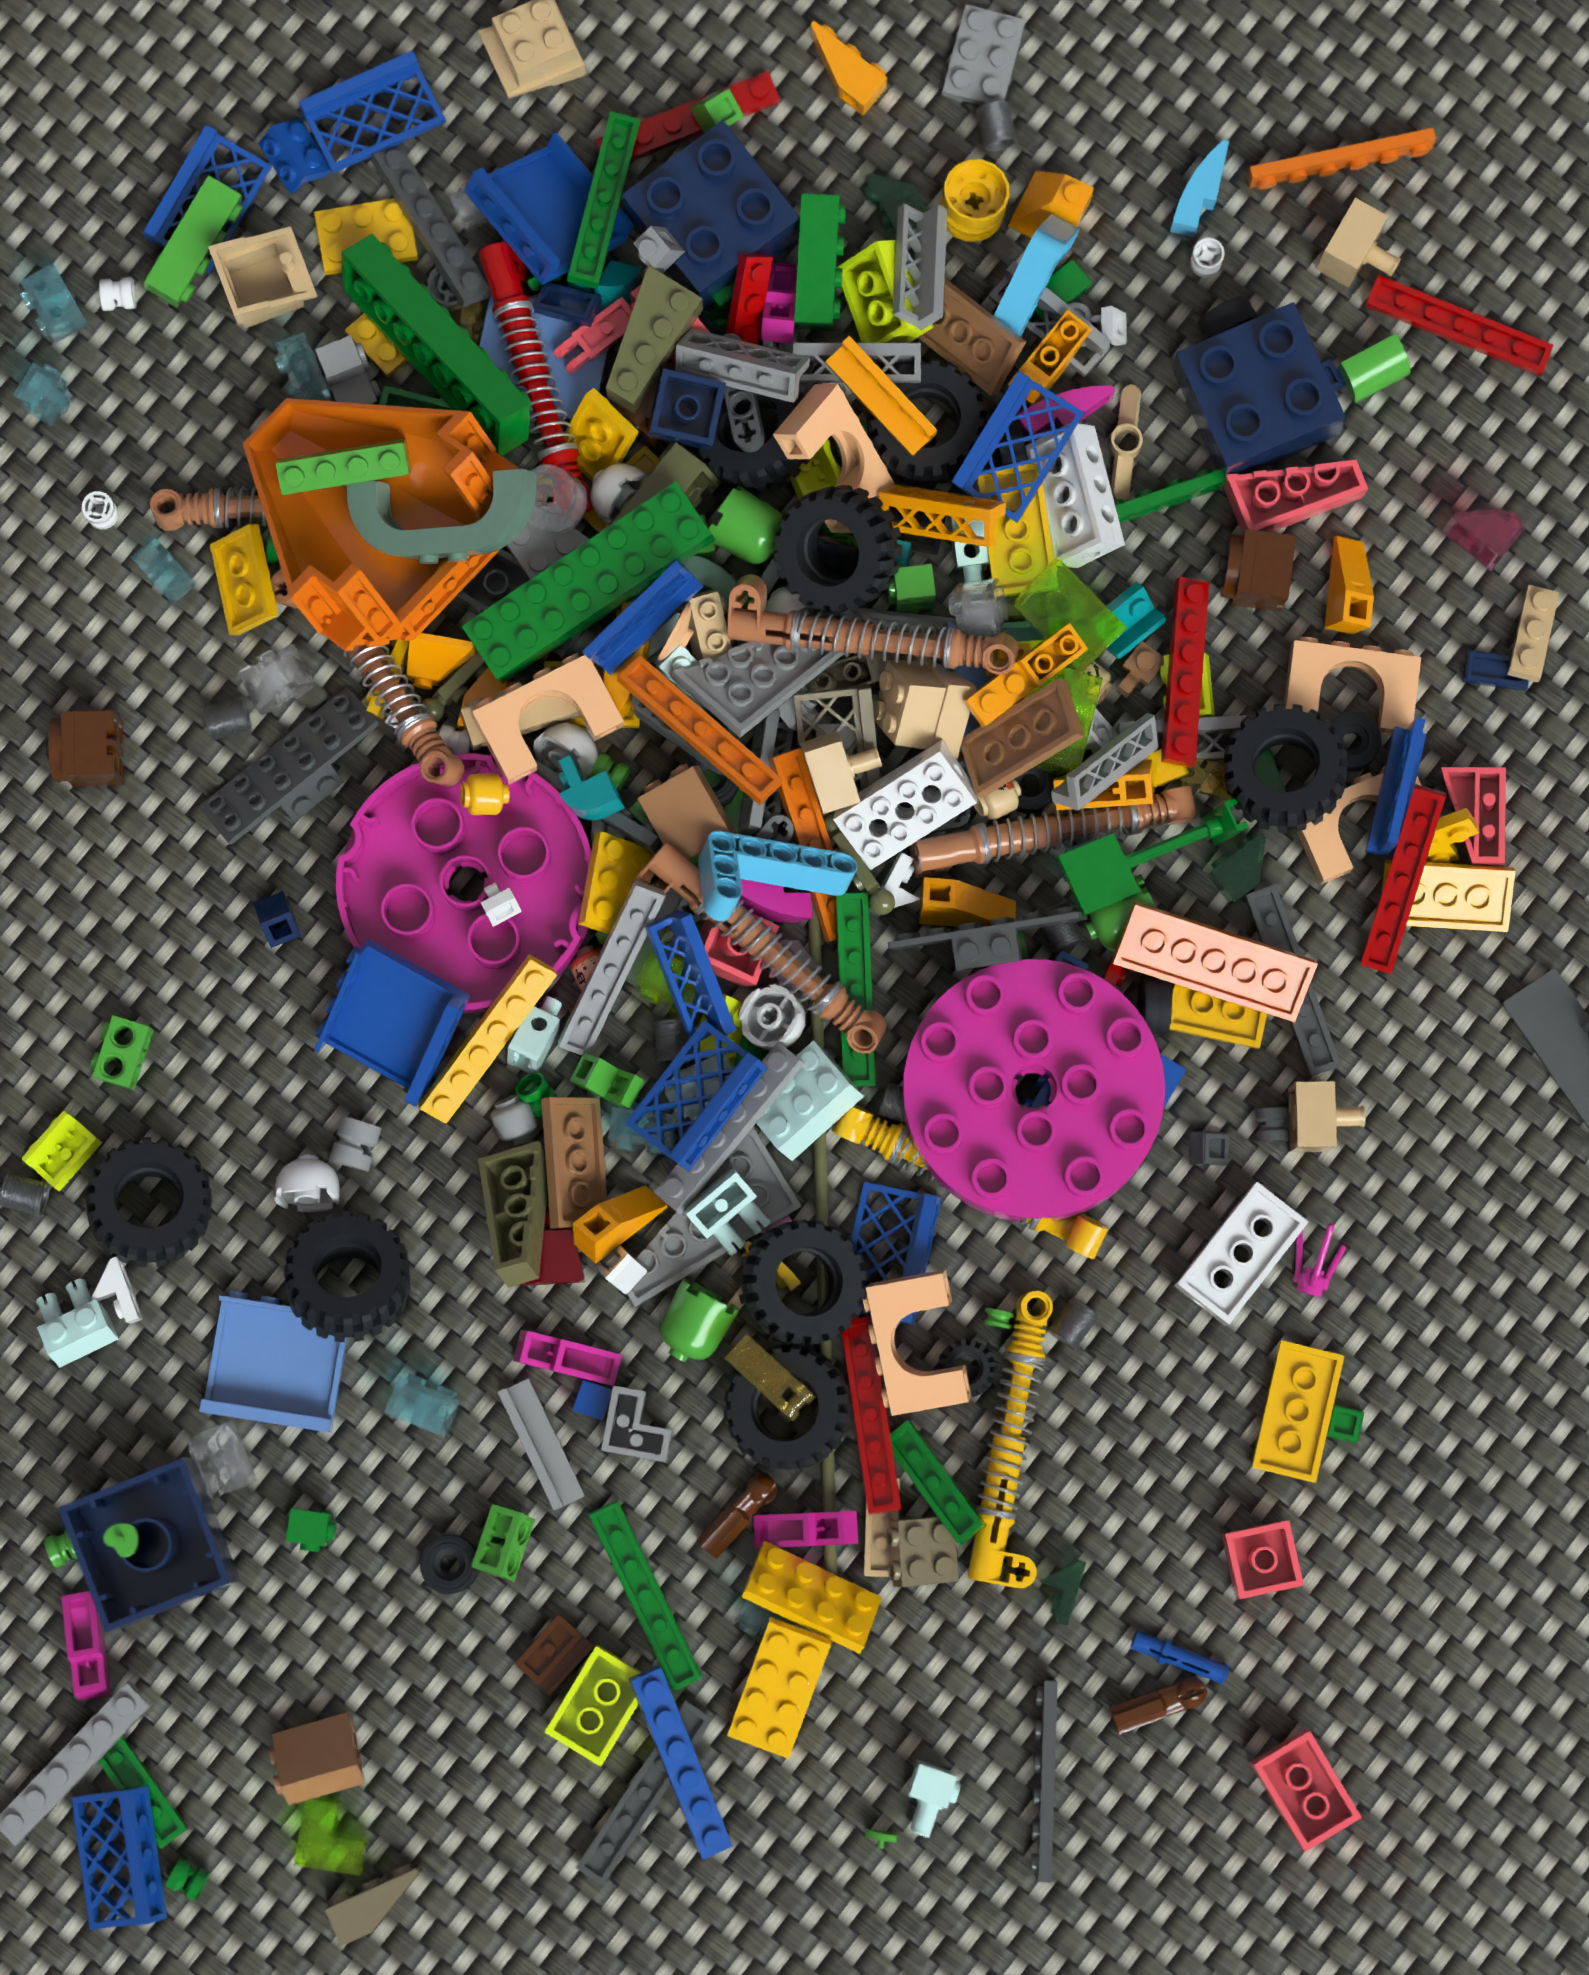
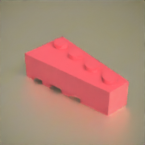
M1357 460L1315 464V466L1300 468L1298 466L1288 467L1284 470L1254 471L1253 473L1238 475V473L1228 474L1225 477L1226 482L1224 484V490L1242 534L1245 529L1273 532L1361 499L1368 490Z

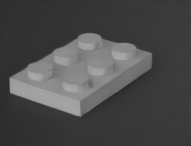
M966 4L942 90V96L980 106L993 101H1005L1026 19Z

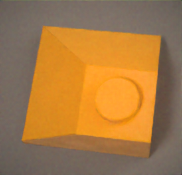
M1035 171L1008 227L1032 238L1037 228L1051 214L1078 227L1092 199L1094 187L1067 174Z
M420 633L415 640L409 641L406 675L415 687L422 689H432V685L441 687L475 655L477 649L471 641Z

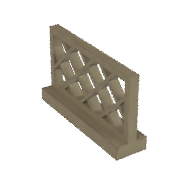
M869 684L856 685L853 688L793 695L799 748H801L800 743L805 741L804 738L813 728L821 735L827 734L816 725L827 710L841 721L833 732L837 731L838 733L844 725H847L855 732L856 739L848 749L844 748L845 754L853 755L851 752L855 747H857V754L877 747L872 692ZM851 696L852 709L844 718L830 707L838 697ZM831 698L827 704L821 699ZM815 700L824 708L811 721L802 714L801 701ZM852 715L854 718V726L848 722ZM803 720L809 724L805 731L803 729ZM879 767L855 775L856 778H853L854 783L860 778L861 789L856 786L858 793L880 779Z

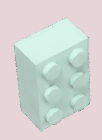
M814 1040L797 1055L805 1063L756 1123L777 1150L791 1161L798 1157L864 1097L833 1058Z

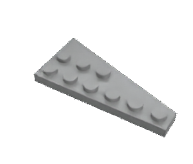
M752 1127L700 1191L702 1192L733 1166L757 1197L753 1202L770 1219L771 1222L766 1228L802 1207L754 1127ZM684 1211L681 1215L676 1212L635 1259L647 1272L627 1295L636 1308L727 1253V1250L714 1235L706 1238ZM738 1213L728 1221L745 1241L755 1236L751 1228ZM758 1220L756 1221L762 1231L766 1229ZM732 1241V1245L734 1247H737V1245Z

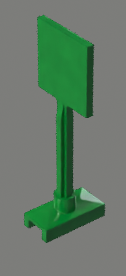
M1233 798L1222 803L1201 817L1202 822L1200 826L1129 855L1123 854L1115 834L1112 833L1057 856V860L1082 915L1085 916L1140 893L1131 868L1203 838L1211 839L1215 847L1248 828L1246 821L1237 825L1230 808L1238 804L1236 799Z

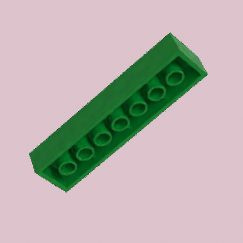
M371 234L342 251L343 292L453 410L471 411L495 446L496 452L501 456L527 441L529 437L531 406L528 395L523 390H518L511 383L505 370L497 368L491 361L487 351L482 347H478L471 340L468 331L463 326H458L454 322L447 308L439 305L432 298L428 288L424 284H419L412 277L409 268L404 263L400 264L388 245L384 242L381 243Z
M675 481L462 625V628L496 680L504 684L652 584L676 560L683 563L716 539L680 485Z

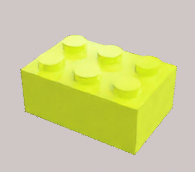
M896 240L876 241L837 267L843 268L842 288L862 343H910L934 328L933 324L921 330L893 315ZM906 269V278L912 288H914V280L908 269ZM905 296L904 308L913 312V307Z
M597 1645L545 1730V1733L601 1767L638 1706L628 1678L642 1673V1671Z

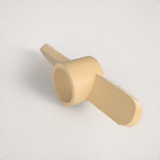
M1132 384L1125 386L1122 390L1118 426L1114 429L1109 442L1110 451L1114 456L1111 492L1114 501L1118 499L1125 501L1130 495L1133 460L1138 455L1143 442L1142 433L1137 427L1141 391ZM1121 433L1131 434L1137 441V447L1131 451H1123L1116 446L1115 437Z

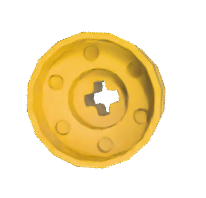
M969 159L957 164L948 173L939 205L947 209V231L954 237L966 242H979L991 237L1000 228L1010 192L1009 182L1004 172L995 164L982 159Z

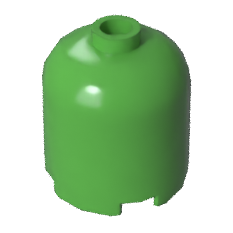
M738 485L736 489L733 488L718 512L723 514L718 525L715 526L711 523L709 527L710 532L716 539L712 543L745 562L760 564L766 561L774 551L778 550V544H774L773 541L775 533L782 530V528L778 527V522L783 515L742 486Z
M1141 874L1134 877L1140 893L1090 913V921L1085 922L1092 940L1099 938V941L1108 950H1116L1134 901L1156 908L1147 887L1141 889L1139 886L1145 883Z
M686 1279L681 1281L660 1325V1336L671 1347L669 1354L686 1362L688 1357L696 1360L710 1357L717 1349L740 1310L734 1304L727 1308V1305L720 1302L723 1297L697 1283H694L693 1287L690 1288L691 1284Z

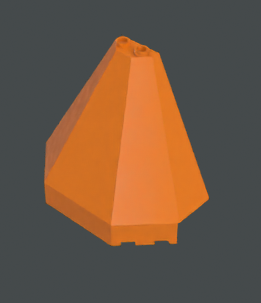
M286 398L242 443L290 598L319 634L326 636L344 651H351L354 646L366 645L368 648L387 645L390 640L401 639L404 642L415 640L499 550L488 554L467 556L468 561L449 562L448 557L438 558L437 564H419V559H408L381 552L366 542L355 528L348 509L347 485L281 495L275 463L282 458L406 438L412 468L410 474L372 480L390 484L391 511L396 522L405 530L470 525L479 521L490 508L493 499V471L520 469L496 452L495 446L471 411Z

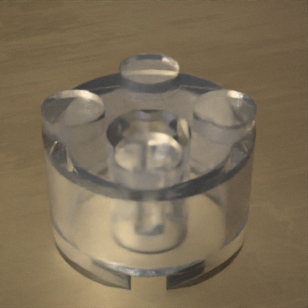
M549 464L537 466V468L531 470L536 472L537 489L534 508L527 524L548 534L571 532L581 521L586 510L587 498L585 487L574 475L560 467ZM548 497H554L552 503H547Z
M997 578L957 584L954 589V595L948 597L950 614L956 616L957 627L955 628L967 634V638L973 634L975 639H977L978 635H982L983 640H985L986 636L993 637L997 634H1008L1009 630H1003V621L1009 620L1007 602L1002 586H996L999 581Z
M294 644L284 647L277 654L274 650L264 652L256 658L258 664L247 666L237 673L260 714L277 710L283 707V702L291 698L295 701L314 687L312 676Z

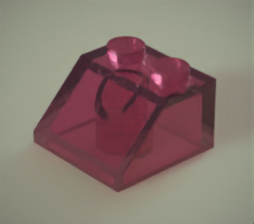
M1501 508L1455 512L1442 533L1488 570L1492 571L1519 538L1525 527L1521 525V519L1513 512H1505Z

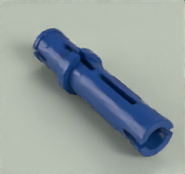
M1138 1629L1130 1645V1650L1156 1658L1157 1663L1162 1665L1165 1662L1215 1681L1220 1685H1223L1229 1671L1228 1664H1223L1199 1653L1174 1645L1171 1639L1165 1638L1162 1640Z

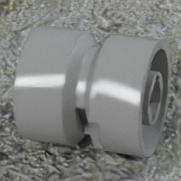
M342 1116L337 1130L340 1140L333 1143L328 1160L369 1172L374 1156L370 1149L377 1146L382 1128Z

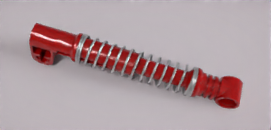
M506 242L488 245L478 253L494 301L492 308L495 320L500 321L497 328L503 329L504 332L501 340L506 341L508 345L504 351L510 352L511 358L508 360V363L514 364L515 369L512 371V375H517L519 380L515 385L526 388L524 392L528 393L531 402L530 410L533 409L534 414L530 415L529 420L530 422L537 421L538 425L533 427L530 432L541 434V438L536 439L534 444H544L545 449L538 452L537 455L542 467L546 468L548 473H550V480H553L551 482L554 488L552 496L559 516L566 521L594 510L590 502L591 493L584 480H581L582 474L579 472V465H577L578 447L577 444L572 443L575 437L567 433L571 425L564 421L567 417V412L560 410L564 402L556 398L560 393V390L553 386L556 382V377L550 375L553 368L546 363L549 355L542 352L545 347V343L539 340L542 333L535 328L538 323L537 319L531 317L534 308L530 298L524 295L521 282L528 279L526 266ZM550 378H553V382L550 385H548L547 381ZM550 389H555L557 394L552 397ZM554 401H559L561 405L556 408ZM557 412L564 413V417L559 420ZM561 424L568 425V428L564 432L562 430ZM565 436H570L572 440L566 442Z

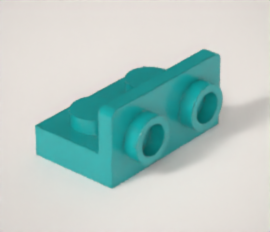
M1136 581L1089 619L1088 622L1101 646L1120 659L1164 624L1166 618L1154 608L1144 586Z

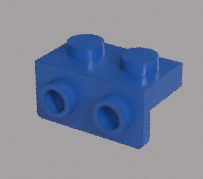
M300 118L272 125L259 142V146L290 194L297 192L303 183L327 177L331 172L323 154Z

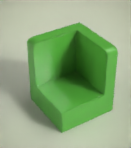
M729 88L715 91L690 107L703 133H706L722 120L730 126L744 117Z

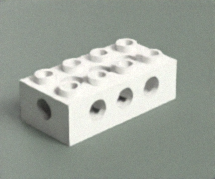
M1078 424L1043 481L1055 566L1071 568L1081 567L1125 545L1095 426ZM1065 432L1057 433L1058 442ZM1053 435L1045 436L1035 441L1038 457L1052 454L1056 448ZM1030 443L1026 445L1028 460L1035 458L1033 446ZM1048 459L1040 461L1041 469L1044 468Z
M941 739L858 793L860 803L835 810L833 820L869 870H872L976 804L978 796L975 795L971 779ZM934 785L937 786L939 790L931 791L928 790L926 786ZM907 802L910 803L912 807L905 808L902 807L900 803ZM881 819L886 823L883 825L876 824L873 820Z
M1256 1182L1246 1192L1174 1286L1220 1323L1227 1326L1305 1228L1308 1221L1260 1183ZM1256 1220H1261L1267 1224L1268 1234L1266 1237H1260L1254 1232L1253 1225ZM1236 1246H1243L1247 1249L1249 1257L1245 1263L1235 1259L1233 1252ZM1216 1271H1222L1227 1274L1229 1283L1226 1288H1219L1214 1283Z

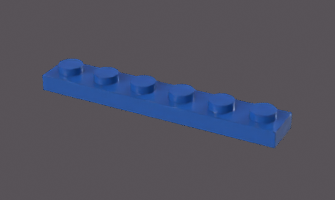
M657 1665L628 1678L700 1858L705 1860L732 1847L733 1845L662 1668Z

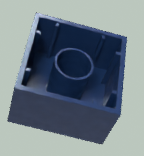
M724 120L622 194L624 213L628 215L634 224L633 230L639 237L650 226L665 227L685 250L666 272L675 282L703 299V311L701 314L713 306L712 296L736 279L740 253H767L773 257L774 261L799 242L800 216Z
M1294 302L1176 352L1173 373L1216 469H1222L1225 477L1228 474L1238 473V475L1252 473L1340 435L1346 416Z
M194 1458L178 1459L58 1507L105 1633L120 1630L241 1581ZM127 1523L137 1528L139 1535L138 1548L130 1557L124 1558L119 1556L114 1547L105 1544L103 1540L104 1534L113 1525Z

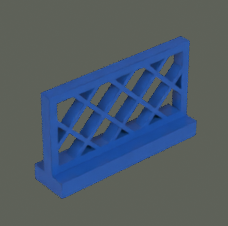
M413 50L299 101L301 114L306 124H308L332 174L365 160L374 153L396 146L446 123V119L418 65V60ZM414 77L417 78L421 86L417 96L401 91L403 83ZM385 92L394 95L389 109L372 104L376 94ZM423 93L425 94L427 100L422 98ZM398 97L415 102L410 116L393 111ZM355 104L365 108L360 122L344 117L347 107ZM419 104L432 108L436 116L426 122L414 118ZM370 110L386 115L381 129L365 124ZM325 117L337 121L332 135L319 131L315 122ZM391 117L407 122L404 132L396 135L386 131ZM341 123L358 128L353 142L337 137ZM362 130L379 135L375 145L368 148L358 144ZM323 139L329 141L328 146H326ZM334 143L349 147L350 151L347 158L335 163L330 154Z
M206 124L144 230V239L165 248L168 240L164 238L171 228L179 225L180 221L174 222L179 213L182 220L184 216L182 207L185 202L194 200L197 195H190L194 187L197 193L200 190L198 180L201 175L214 173L216 180L221 182L218 171L236 167L240 183L228 187L233 190L242 188L245 201L242 204L243 210L236 222L229 221L228 223L229 228L226 231L228 234L224 242L230 241L272 169V165L217 134V130ZM219 144L231 151L234 162L216 166L213 154ZM237 155L244 158V160L238 161ZM211 160L212 167L205 169ZM252 163L262 169L257 179L244 182L240 166ZM253 186L249 194H247L246 187ZM212 257V261L206 271L209 274L212 272L215 266Z
M1018 371L953 478L952 484L974 497L990 499L988 497L997 495L999 501H1002L1001 494L1020 490L1022 504L1016 514L1007 508L1005 514L1006 517L1018 523L1085 412ZM1034 389L1044 395L1047 408L1028 413L1025 400L1030 391ZM1048 399L1052 400L1058 405L1050 407ZM1023 405L1025 414L1017 415L1018 411ZM1065 408L1075 414L1069 426L1055 429L1051 411ZM1048 412L1052 430L1033 435L1029 417ZM1026 418L1030 436L1011 440L1008 428L1012 421ZM1065 432L1058 442L1057 433ZM1006 433L1008 441L999 443ZM1053 435L1056 445L1053 453L1038 457L1034 439ZM1031 440L1035 458L1016 462L1013 444ZM1009 446L1013 464L994 468L992 454L995 449ZM1048 459L1044 468L1041 469L1040 461ZM989 461L991 469L982 471ZM1036 462L1039 471L1036 481L1022 485L1018 466ZM1014 468L1018 486L1000 490L996 472ZM992 473L996 491L982 494L972 488L979 476ZM1031 487L1030 491L1025 497L1023 489Z
M676 560L582 652L612 676L704 586L681 562Z
M1416 717L1407 729L1399 727L1393 729L1365 852L1389 858L1394 856L1417 779L1427 735L1423 733L1426 719Z
M703 1020L625 1124L689 1172L767 1070V1067L751 1053ZM707 1032L715 1036L716 1049L700 1052L699 1042ZM722 1042L728 1047L722 1048ZM737 1052L742 1056V1059L735 1068L724 1070L723 1054ZM717 1056L718 1071L702 1074L701 1059ZM695 1060L696 1075L681 1078L680 1067L683 1063ZM719 1077L720 1088L717 1092L704 1096L703 1080ZM697 1082L698 1097L683 1100L681 1084ZM675 1086L676 1101L661 1104L660 1093L666 1087ZM699 1103L700 1114L695 1120L685 1122L683 1106ZM677 1108L678 1123L663 1126L662 1110ZM655 1112L657 1127L642 1129L637 1125L645 1113ZM679 1130L680 1140L670 1150L664 1144L663 1132ZM652 1134H657L658 1140Z
M868 1182L863 1183L851 1239L855 1243L852 1247L856 1253L861 1252V1254L866 1252L875 1265L873 1269L867 1272L868 1277L879 1271L884 1281L889 1280L882 1268L895 1259H898L904 1268L902 1277L926 1273L942 1199L935 1195L921 1194ZM870 1190L883 1193L889 1204L873 1213L867 1204ZM888 1194L900 1197L892 1201ZM906 1198L919 1200L916 1213L904 1220L895 1205ZM893 1208L901 1223L885 1232L877 1217ZM867 1210L870 1216L864 1220L865 1212ZM873 1220L882 1236L866 1245L860 1235L863 1226ZM914 1221L913 1228L911 1231L908 1224ZM905 1227L911 1237L908 1246L898 1252L889 1236ZM886 1240L894 1255L878 1264L869 1249ZM860 1242L863 1248L857 1251L858 1243ZM907 1252L906 1260L904 1262L901 1255ZM862 1302V1303L859 1305L860 1307L863 1308L860 1314H864V1315H869V1316H871V1312H866V1311H865L864 1305H863V1302ZM917 1312L908 1314L899 1322L914 1326Z
M142 1786L71 1797L90 1930L136 1924L137 1926L146 1925L167 1919L149 1787ZM114 1798H119L121 1815L119 1818L108 1809ZM84 1802H90L98 1810L92 1822L85 1816ZM104 1816L114 1825L108 1836L98 1828ZM119 1831L125 1837L126 1848L124 1851L113 1842ZM92 1835L103 1843L97 1855L90 1849L89 1840ZM108 1849L119 1858L113 1869L102 1861ZM124 1864L129 1868V1884L125 1883L118 1876ZM97 1867L107 1876L101 1888L94 1881V1872ZM112 1883L123 1891L117 1903L107 1894ZM128 1898L134 1902L136 1917H131L122 1909ZM102 1901L112 1910L105 1921H100L98 1906Z

